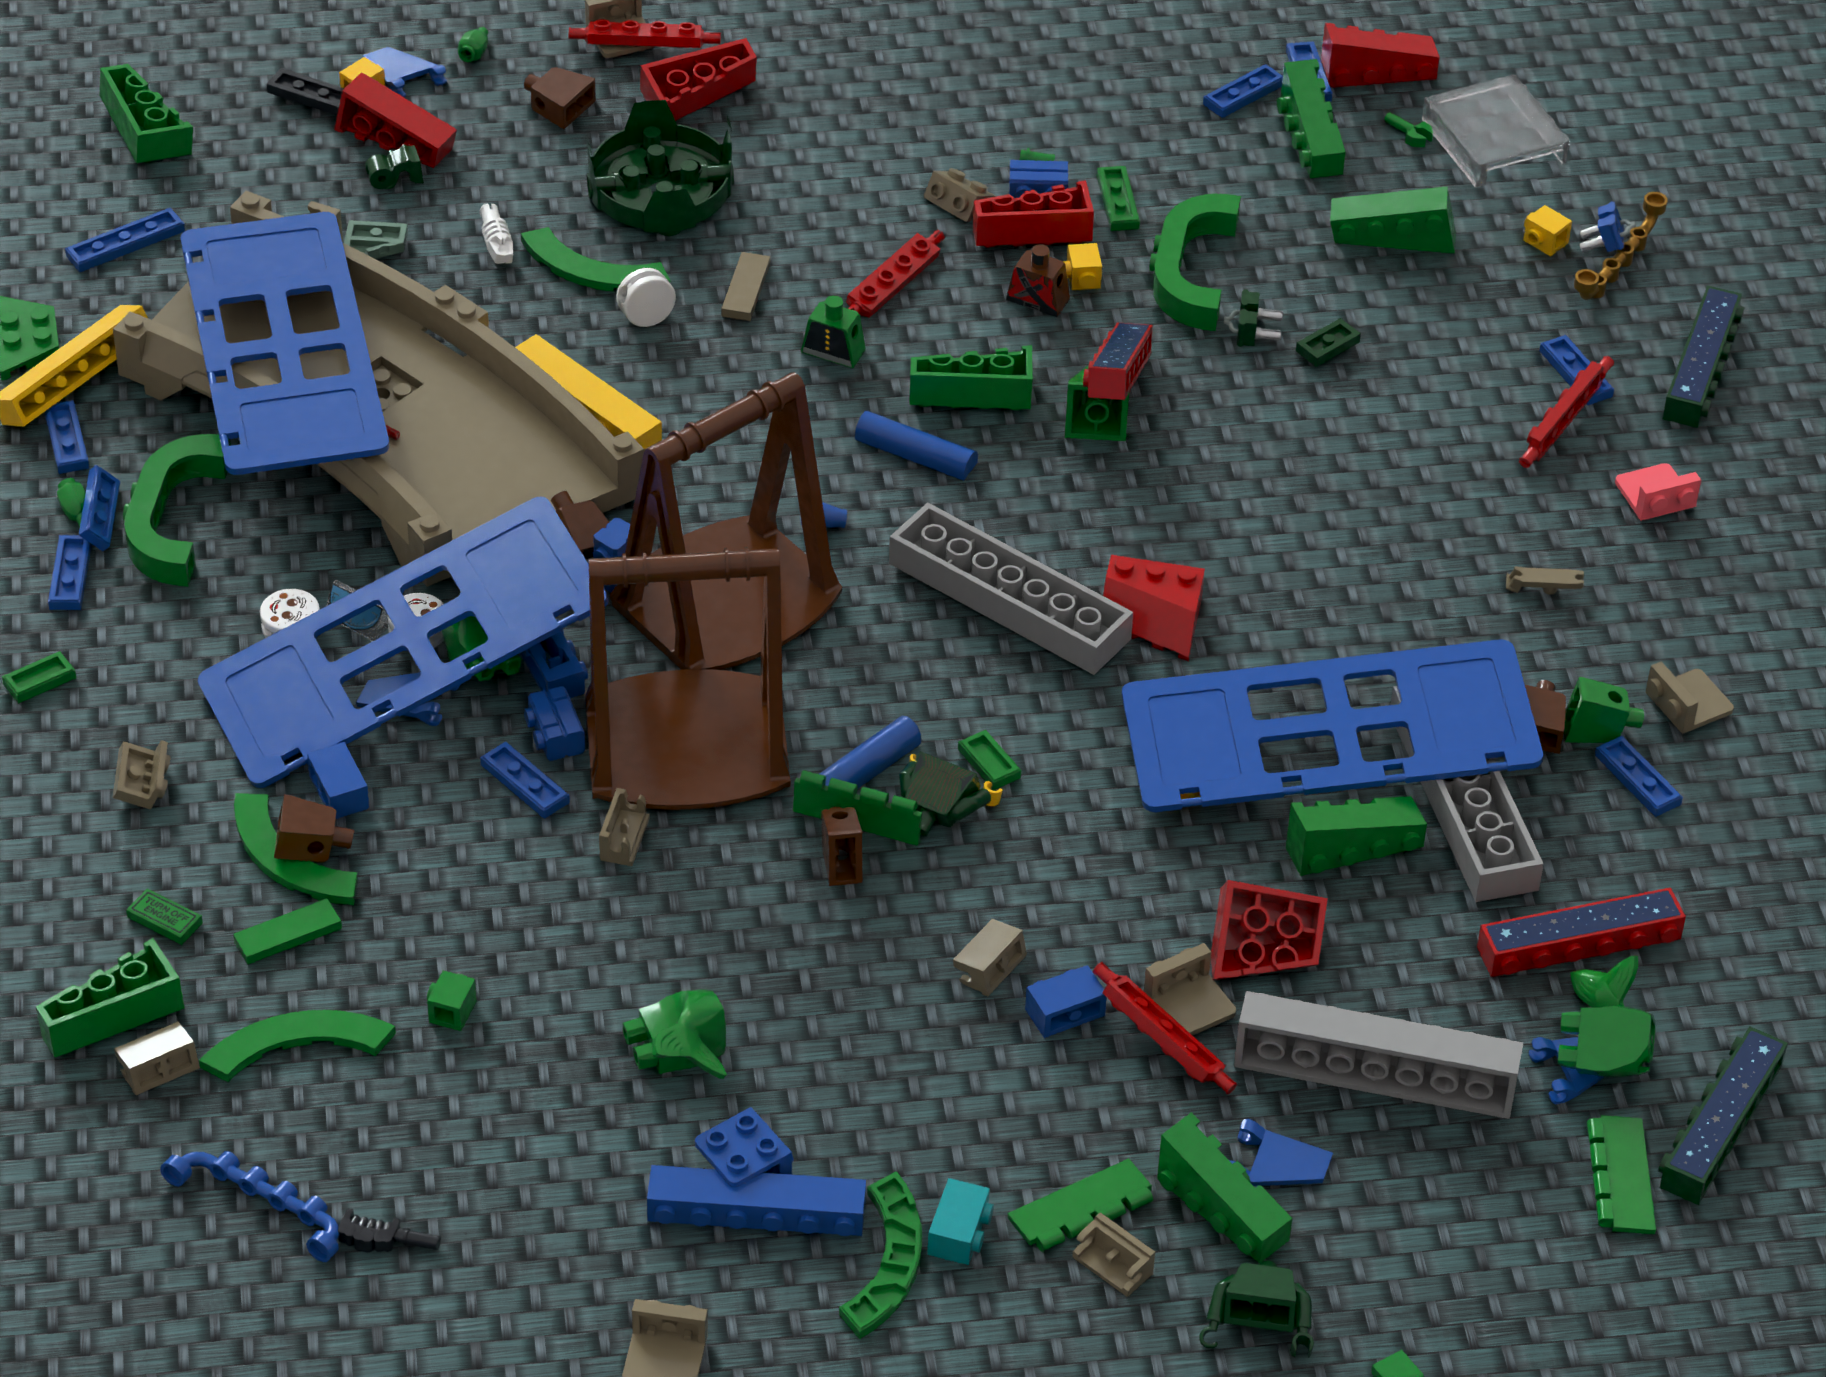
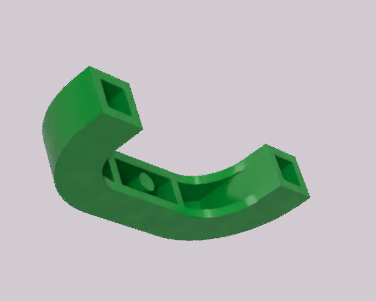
M1205 194L1189 198L1176 205L1168 213L1161 235L1155 236L1153 252H1157V254H1151L1149 271H1154L1153 295L1162 311L1181 324L1197 329L1216 331L1222 290L1196 286L1181 276L1180 269L1185 247L1192 239L1206 234L1235 237L1241 196Z
M218 434L187 436L162 446L148 458L142 468L138 482H133L131 501L125 504L123 510L128 554L135 567L153 580L170 585L189 586L196 566L193 542L166 539L158 535L156 531L169 494L176 485L197 477L226 478L228 472L225 468Z

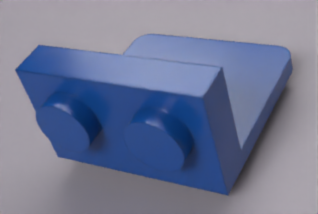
M752 1107L695 1138V1147L732 1187H738L765 1171L768 1173L792 1175V1152Z

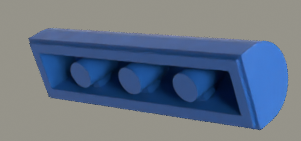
M865 411L861 415L856 426L855 440L963 481L978 463L977 451L870 411Z
M900 716L819 774L826 776V786L829 785L831 778L857 784L858 788H860L921 744L920 730L912 719L907 716Z

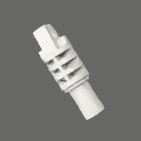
M491 203L490 209L489 204H484L479 211L483 220L481 229L487 250L496 264L512 263L513 241L505 220L500 218L497 205Z

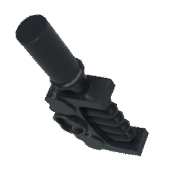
M349 1208L346 1210L338 1227L339 1242L346 1243L348 1246L354 1245L357 1251H364L366 1253H370L374 1249L377 1252H389L393 1249L395 1242L438 1250L441 1243V1236L417 1232L409 1228L406 1230L400 1229V1219L394 1218L392 1223H384L382 1220L376 1222L373 1218L368 1220L367 1217L360 1218L358 1215H354L353 1209Z

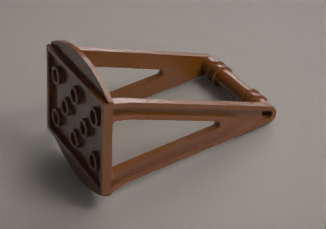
M791 372L774 382H765L761 389L748 391L747 396L695 423L688 422L685 424L684 429L671 431L667 438L644 450L625 550L626 557L643 556V552L650 556L724 552V548H728V551H742L744 547H748L749 550L779 549L782 646L798 637L820 620L842 593V586L831 563L806 389L803 380L795 372ZM773 412L750 515L720 521L683 535L671 465L680 460H689L691 454L704 452L708 445L758 419H767L769 413ZM790 452L806 554L779 531L776 523V513ZM657 526L661 547L651 553ZM750 577V581H746V578H730L729 582H726L725 579L648 583V586H644V583L628 584L626 588H624V584H619L610 594L612 606L681 670H722L761 656L764 577Z
M744 547L742 551H728V548H724V552L650 556L643 552V556L626 557V553H624L622 557L588 559L591 683L587 692H585L592 798L612 802L616 788L626 789L627 801L631 804H637L639 795H643L646 800V808L672 810L700 809L745 802L769 795L785 787H790L791 778L782 697L779 549L749 550L748 547ZM750 577H764L761 676L725 670L690 669L647 673L608 683L604 585L624 584V588H626L628 584L644 583V586H648V583L710 579H725L726 582H729L730 578H746V581H750Z

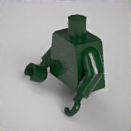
M1269 1260L1263 1261L1259 1265L1243 1263L1238 1268L1236 1274L1226 1277L1215 1285L1206 1318L1210 1324L1199 1335L1200 1343L1204 1347H1217L1218 1342L1208 1344L1204 1341V1337L1208 1332H1217L1218 1325H1223L1224 1323L1293 1332V1329H1296L1297 1334L1293 1337L1290 1348L1291 1355L1295 1358L1297 1345L1302 1344L1308 1348V1358H1310L1314 1346V1339L1308 1334V1330L1312 1329V1301L1306 1290L1299 1283L1294 1282L1292 1270L1278 1267Z

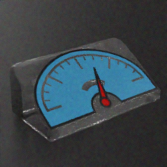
M335 580L332 583L326 606L357 590ZM376 605L340 625L374 641L388 629L387 613L383 606Z

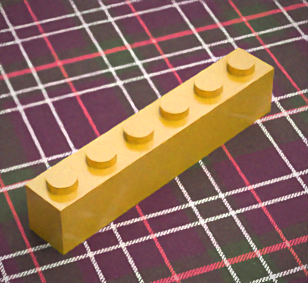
M119 305L1 390L0 421L2 425L26 426L114 362L117 357L113 328L130 311L148 318L143 307L140 305Z
M537 334L515 347L575 397L614 437L628 431L644 450L662 440V422Z

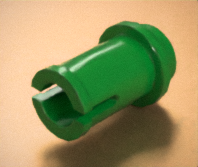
M1027 147V150L1021 149L1019 160L1054 161L1055 154L1030 151V148Z

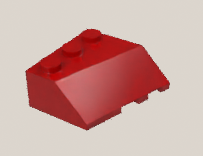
M1111 555L1103 596L1133 612L1131 639L1143 638L1152 642V647L1161 651L1168 648L1179 653L1178 658L1189 662L1202 600L1205 569Z
M1227 880L1220 888L1211 949L1213 980L1317 966L1319 964L1328 898Z

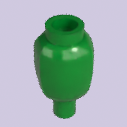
M485 27L469 30L462 36L457 48L459 58L462 61H477L484 55L488 45V30Z
M67 478L58 484L57 499L68 519L77 521L80 527L86 490L75 479Z

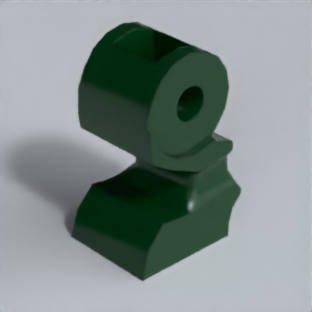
M403 144L398 150H389L388 156L381 154L373 155L365 163L369 182L374 188L391 189L395 187L399 175L403 171L408 172L410 181L424 183L421 162L415 145L407 146Z

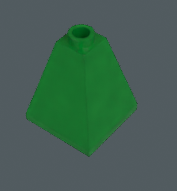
M1086 366L1068 381L1065 438L1126 441L1129 393L1125 400L1088 397V387H1083L1084 370L1089 367Z

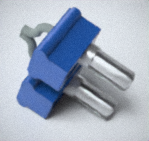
M1612 201L1607 205L1598 207V225L1580 230L1583 240L1601 235L1580 243L1582 252L1599 247H1605L1607 252L1617 249L1621 250L1624 247V236L1636 227L1635 221L1629 222V220L1621 219L1617 206ZM1623 224H1626L1628 226L1625 231Z

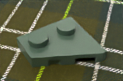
M349 220L344 244L374 259L401 253L405 250L408 224Z

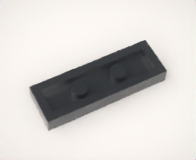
M280 68L266 84L267 93L334 115L338 114L341 94L344 89Z

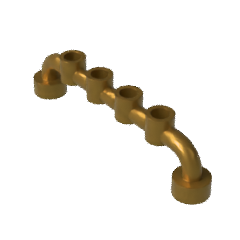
M1649 192L1644 196L1643 210L1647 215L1640 227L1631 229L1627 242H1624L1623 249H1617L1613 258L1605 259L1602 270L1599 273L1589 269L1579 270L1576 273L1574 288L1579 292L1582 299L1602 298L1605 294L1606 283H1613L1618 280L1620 266H1630L1634 251L1639 252L1645 249L1648 234L1653 229L1658 216L1666 211L1668 199L1664 194Z

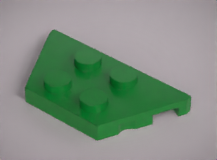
M0 296L1 380H7L11 378V371L22 366L27 370L35 367L59 349L54 306Z

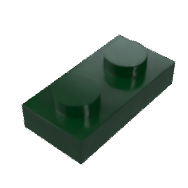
M1339 318L1298 341L1296 352L1317 367L1360 343L1361 333Z

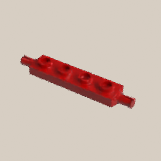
M606 19L590 21L586 28L569 27L568 33L569 39H585L587 44L701 48L704 44L720 45L721 32H704L702 25H695L690 22L666 24L662 21L638 23L634 20L610 22Z
M935 230L928 238L923 237L919 233L914 235L848 294L846 303L849 305L848 309L857 311L860 315L870 318L939 257L941 248L937 245L945 239L944 233H940V230Z
M1604 356L1600 363L1592 361L1585 370H1580L1573 385L1569 389L1563 390L1554 408H1548L1543 421L1538 427L1534 426L1528 434V450L1519 458L1521 466L1529 468L1534 460L1540 461L1601 387L1606 373L1614 366V360L1611 357Z
M1100 962L1094 968L1093 974L1106 984L1102 994L1111 1001L1112 1006L1118 1011L1125 1013L1136 1024L1138 1030L1149 1035L1157 1042L1166 1055L1178 1061L1190 1077L1199 1080L1201 1083L1214 1081L1227 1095L1236 1088L1237 1083L1223 1072L1226 1065L1131 979L1124 975L1115 974L1103 962Z

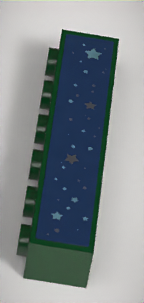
M1707 285L1666 397L1663 420L1698 428L1701 418L1708 417L1712 400L1708 398L1714 399L1718 387V381L1715 379L1721 380L1725 367V362H1722V360L1727 361L1732 344L1728 342L1734 343L1738 330V325H1735V323L1741 324L1745 307L1740 306L1741 293Z
M1749 1026L1743 1038L1736 1037L1730 1049L1729 1055L1731 1057L1729 1061L1723 1059L1715 1075L1717 1079L1715 1084L1711 1082L1707 1084L1701 1098L1702 1105L1700 1107L1696 1105L1693 1107L1687 1120L1688 1128L1686 1130L1680 1129L1673 1143L1674 1151L1672 1154L1666 1152L1658 1168V1172L1662 1173L1659 1188L1696 1205L1700 1204L1781 1069L1788 1045L1787 1042Z

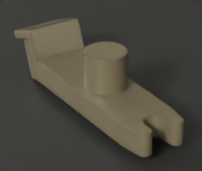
M1515 566L1512 572L1506 575V590L1518 593L1521 587L1543 588L1546 594L1551 595L1557 592V588L1582 589L1584 587V571Z

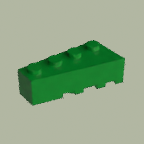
M1317 59L1285 62L1281 97L1277 98L1278 113L1283 114L1285 129L1292 135L1293 148L1295 150L1298 149L1301 167L1306 168L1309 178L1343 175L1346 154L1337 122L1333 123L1331 102L1325 100L1324 90L1326 86L1323 78L1317 79L1320 67Z
M129 64L100 68L99 96L136 163L192 154L193 126L188 121L183 122L179 118L180 113L173 107L168 108L163 103V97L158 92L151 91L148 88V83Z
M1448 186L1332 198L1330 223L1335 243L1455 254L1456 229Z
M1032 345L1022 346L1021 351L1008 352L1007 348L995 349V354L979 355L977 351H969L959 358H953L950 354L911 357L909 405L921 407L948 406L951 408L979 407L981 409L1007 408L1011 410L1031 409L1033 382Z
M1412 796L1374 798L1370 803L1361 804L1358 799L1346 800L1344 805H1330L1329 801H1316L1314 806L1304 807L1302 802H1293L1290 807L1286 850L1300 876L1320 873L1324 870L1349 866L1358 862L1424 847L1427 823Z
M154 938L143 943L144 949L132 955L128 952L119 957L118 964L103 972L99 969L90 974L88 982L80 987L72 985L36 1006L42 1038L54 1058L185 1008L180 978Z
M1191 1112L1161 1134L1157 1180L1167 1191H1172L1182 1199L1191 1211L1199 1213L1210 1222L1218 1233L1224 1234L1232 1240L1242 1253L1250 1255L1258 1263H1261L1290 1240L1292 1217L1261 1185L1254 1187L1251 1184L1250 1178L1246 1173L1247 1170L1238 1160L1232 1164L1219 1150L1222 1146L1221 1142L1213 1134L1207 1138L1197 1127L1200 1120Z

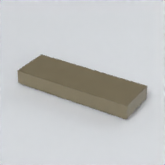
M741 252L721 308L722 317L751 321L770 267V256Z

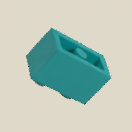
M948 1178L928 1233L927 1255L969 1265L973 1252L979 1253L984 1239V1231H981L983 1224L989 1225L993 1215L994 1204L989 1203L990 1188Z

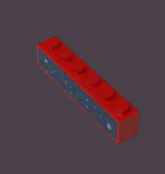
M1116 323L1113 330L1108 332L1107 339L1104 338L1103 346H1099L1098 353L1094 354L1093 361L1089 362L1088 369L1084 370L1083 387H1088V397L1125 400L1152 354L1153 325Z
M1670 887L1480 925L1477 949L1491 977L1511 975L1520 971L1545 968L1550 965L1575 962L1580 959L1600 955L1605 956L1614 952L1640 949L1644 946L1679 940L1682 937L1686 916Z

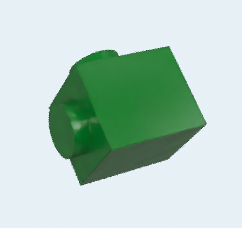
M443 970L437 983L433 982L428 990L429 1023L462 1031L477 1002L475 979L463 974H455Z

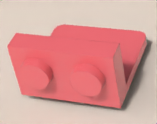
M1664 463L1619 474L1616 476L1615 484L1640 521L1696 507L1701 479L1696 472L1678 476L1671 465Z

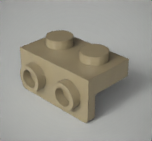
M950 168L949 171H933L924 193L925 199L965 222H970L973 217L974 200L996 196L987 191L988 187L977 181L967 180L965 173Z
M161 740L156 750L153 751L123 741L118 752L113 791L114 799L151 810L156 799L163 798L168 784V780L164 779V774L169 767L171 756L166 754L168 742Z

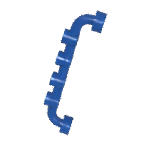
M224 1151L218 1158L205 1152H191L182 1157L172 1155L160 1167L164 1179L177 1187L182 1186L191 1177V1167H205L210 1170L216 1179L220 1181L229 1179L238 1184L245 1194L249 1196L258 1194L268 1199L274 1209L278 1211L287 1209L297 1214L300 1221L305 1225L313 1226L316 1224L322 1227L324 1230L316 1231L306 1243L309 1253L321 1262H328L339 1249L337 1243L339 1226L336 1220L326 1213L327 1205L320 1197L311 1196L306 1202L296 1198L298 1191L292 1183L282 1181L277 1187L268 1184L269 1177L264 1169L259 1166H253L248 1172L239 1169L240 1162L238 1158L229 1151Z

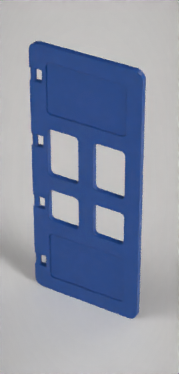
M318 212L190 229L183 232L180 237L226 471L233 475H241L386 453L390 447L389 437L337 217L331 212ZM202 256V262L193 263L192 257ZM330 291L334 301L339 328L304 334L295 333L287 297ZM263 300L266 305L272 336L267 339L228 343L225 338L219 307L224 304ZM214 315L215 321L205 322L204 316ZM333 349H343L345 351L350 370L348 374L316 379L304 378L299 357L301 354ZM275 358L278 361L282 380L280 383L239 389L235 386L232 364ZM226 376L227 382L217 383L216 377ZM239 438L240 444L229 446L228 439Z
M535 497L207 668L199 675L198 684L251 784L257 788H264L290 775V772L305 764L308 765L307 753L342 742L348 744L381 727V724L396 716L400 717L472 679L471 677L487 668L491 669L561 632V629L589 617L588 562L550 501L545 497ZM443 570L448 571L459 588L460 595L422 616H415L405 600L403 592ZM604 589V605L606 607L608 596ZM376 605L383 606L394 625L392 632L334 662H329L316 641L320 634ZM572 609L574 614L557 622L555 619L557 616ZM468 616L476 617L488 637L487 642L450 662H442L429 641L430 637ZM402 651H408L419 668L421 676L363 708H354L342 687L343 683ZM480 657L484 659L483 662L469 669L465 667L466 664ZM392 704V710L378 717L375 716V712ZM299 752L303 755L287 765L283 762Z
M1502 639L1134 681L1125 684L1122 688V701L1142 805L1150 812L1180 810L1182 807L1199 805L1205 807L1283 798L1285 795L1303 793L1304 795L1378 787L1397 782L1412 783L1488 774V772L1533 769L1540 766L1543 762V750L1515 648L1511 642ZM1381 675H1392L1395 677L1401 703L1362 709H1353L1350 706L1345 680ZM1317 683L1321 686L1326 706V712L1266 720H1255L1252 716L1248 692L1251 690ZM1394 727L1407 728L1414 756L1373 762L1363 760L1357 737L1358 732ZM1324 735L1333 738L1339 762L1336 766L1278 773H1267L1264 770L1259 748L1261 743ZM1504 757L1505 762L1489 764L1486 762V759ZM1386 770H1403V774L1385 776L1384 773ZM1301 780L1302 785L1283 787L1282 783ZM1199 792L1200 797L1181 799L1180 794Z

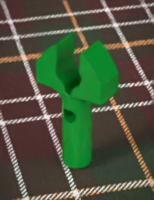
M1391 112L1386 114L1384 121L1406 134V144L1411 147H1425L1426 140L1432 142L1433 129L1430 124L1423 121L1418 125H1413Z

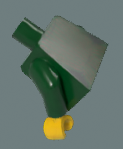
M922 751L919 752L917 760L916 754H911L910 762L899 774L901 796L917 801L916 811L922 812L920 835L923 836L928 835L934 822L951 827L956 821L962 820L985 805H998L1003 791L1001 788L997 791H992V782L985 781L983 789H980L981 785L975 772Z

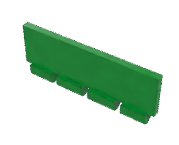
M803 770L800 778H796L794 781V812L821 819V812L825 809L853 807L856 810L862 831L916 846L919 845L922 812L916 811L917 801L894 795L892 802L888 803L889 793L864 786L860 791V795L856 794L857 784L831 778L829 785L826 786V776Z
M1601 1115L1600 1118H1590L1587 1121L1589 1143L1591 1144L1590 1156L1592 1171L1594 1172L1593 1182L1595 1199L1597 1200L1596 1208L1599 1226L1608 1228L1612 1226V1231L1655 1234L1656 1225L1642 1118Z
M1128 1158L1009 1212L1008 1219L1029 1245L1036 1243L1039 1250L1043 1252L1065 1242L1064 1234L1069 1239L1078 1236L1100 1212L1110 1220L1126 1214L1125 1206L1129 1211H1133L1153 1202L1152 1185Z

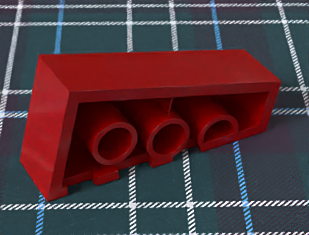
M1325 23L1321 63L1330 88L1437 79L1440 56L1432 36L1403 32L1393 35L1386 34L1384 30L1374 29L1373 32L1359 30L1356 26L1347 25L1346 28L1335 27L1333 23Z
M747 38L643 64L640 69V90L646 101L666 100L676 121L755 82L757 56Z
M362 72L342 90L334 128L335 131L344 133L346 130L355 133V138L364 142L367 139L378 142L380 148L388 151L393 148L398 150L403 144L407 146L415 145L420 162L432 168L453 149L457 129L448 123L440 120L425 109Z
M1086 180L1076 182V187L1065 189L1063 184L1052 186L1051 192L1040 194L1036 190L1024 191V194L1018 198L1007 194L974 200L973 234L976 246H1022L1040 243L1051 245L1064 242L1079 244L1093 241L1094 209Z

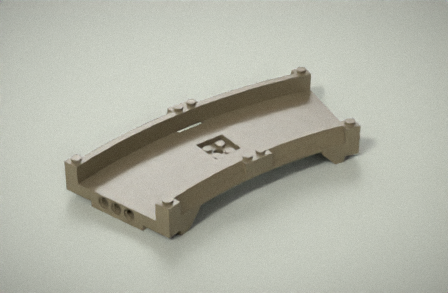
M245 191L230 207L232 224L284 217L272 212L270 199L249 191ZM343 243L385 425L399 431L400 437L395 440L388 436L390 447L384 454L319 463L317 465L345 486L382 520V527L401 567L535 497H545L553 506L551 498L562 491H567L574 504L591 500L602 513L635 500L644 448L628 431L614 437L602 423L556 380L522 352L489 329L488 312L447 285L433 292L390 266ZM189 281L152 320L130 311L113 328L119 375L143 384L146 395L161 401L188 386L211 398ZM330 291L287 297L295 333L304 334L339 328L334 301ZM263 300L224 304L219 307L225 338L228 343L267 339L272 336L266 305ZM214 315L204 316V321H215ZM431 330L467 355L462 357L425 333V331ZM343 349L304 353L299 356L303 375L306 379L345 375L350 372L346 353ZM275 358L239 362L231 366L235 386L239 389L273 385L282 381L278 361ZM218 376L216 381L217 383L227 382V377ZM443 570L422 582L428 587L451 577L448 571Z

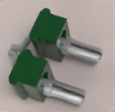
M1247 289L1242 291L1240 310H1235L1229 317H1224V324L1229 325V329L1233 333L1238 334L1237 346H1255V339L1279 341L1281 339L1280 330L1261 329L1257 327V320L1282 321L1283 311L1258 308L1260 293L1249 292ZM1240 314L1238 329H1235L1231 320L1234 319L1235 315Z

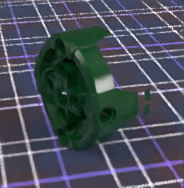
M666 100L634 103L625 129L606 139L597 148L592 157H590L592 150L587 138V189L589 199H592L598 210L605 212L621 223L643 229L647 233L674 236L681 231L696 227V223L712 216L722 207L726 199L731 196L732 186L734 185V170L732 164V140L728 129L723 144H719L714 138L700 130L677 124ZM727 116V123H728V125H729V127H730V129H731V133H732L731 123H730V120H729V118H728V116ZM654 183H657L656 192H653L652 194L651 188H649V186Z

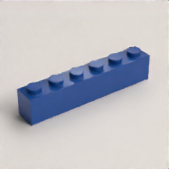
M651 1165L647 1194V1221L662 1224L680 1223L694 1224L696 1226H724L734 1229L752 1228L766 1229L768 1231H796L806 1234L825 1233L838 1234L840 1236H862L866 1202V1180L761 1173L738 1187H732L716 1169Z

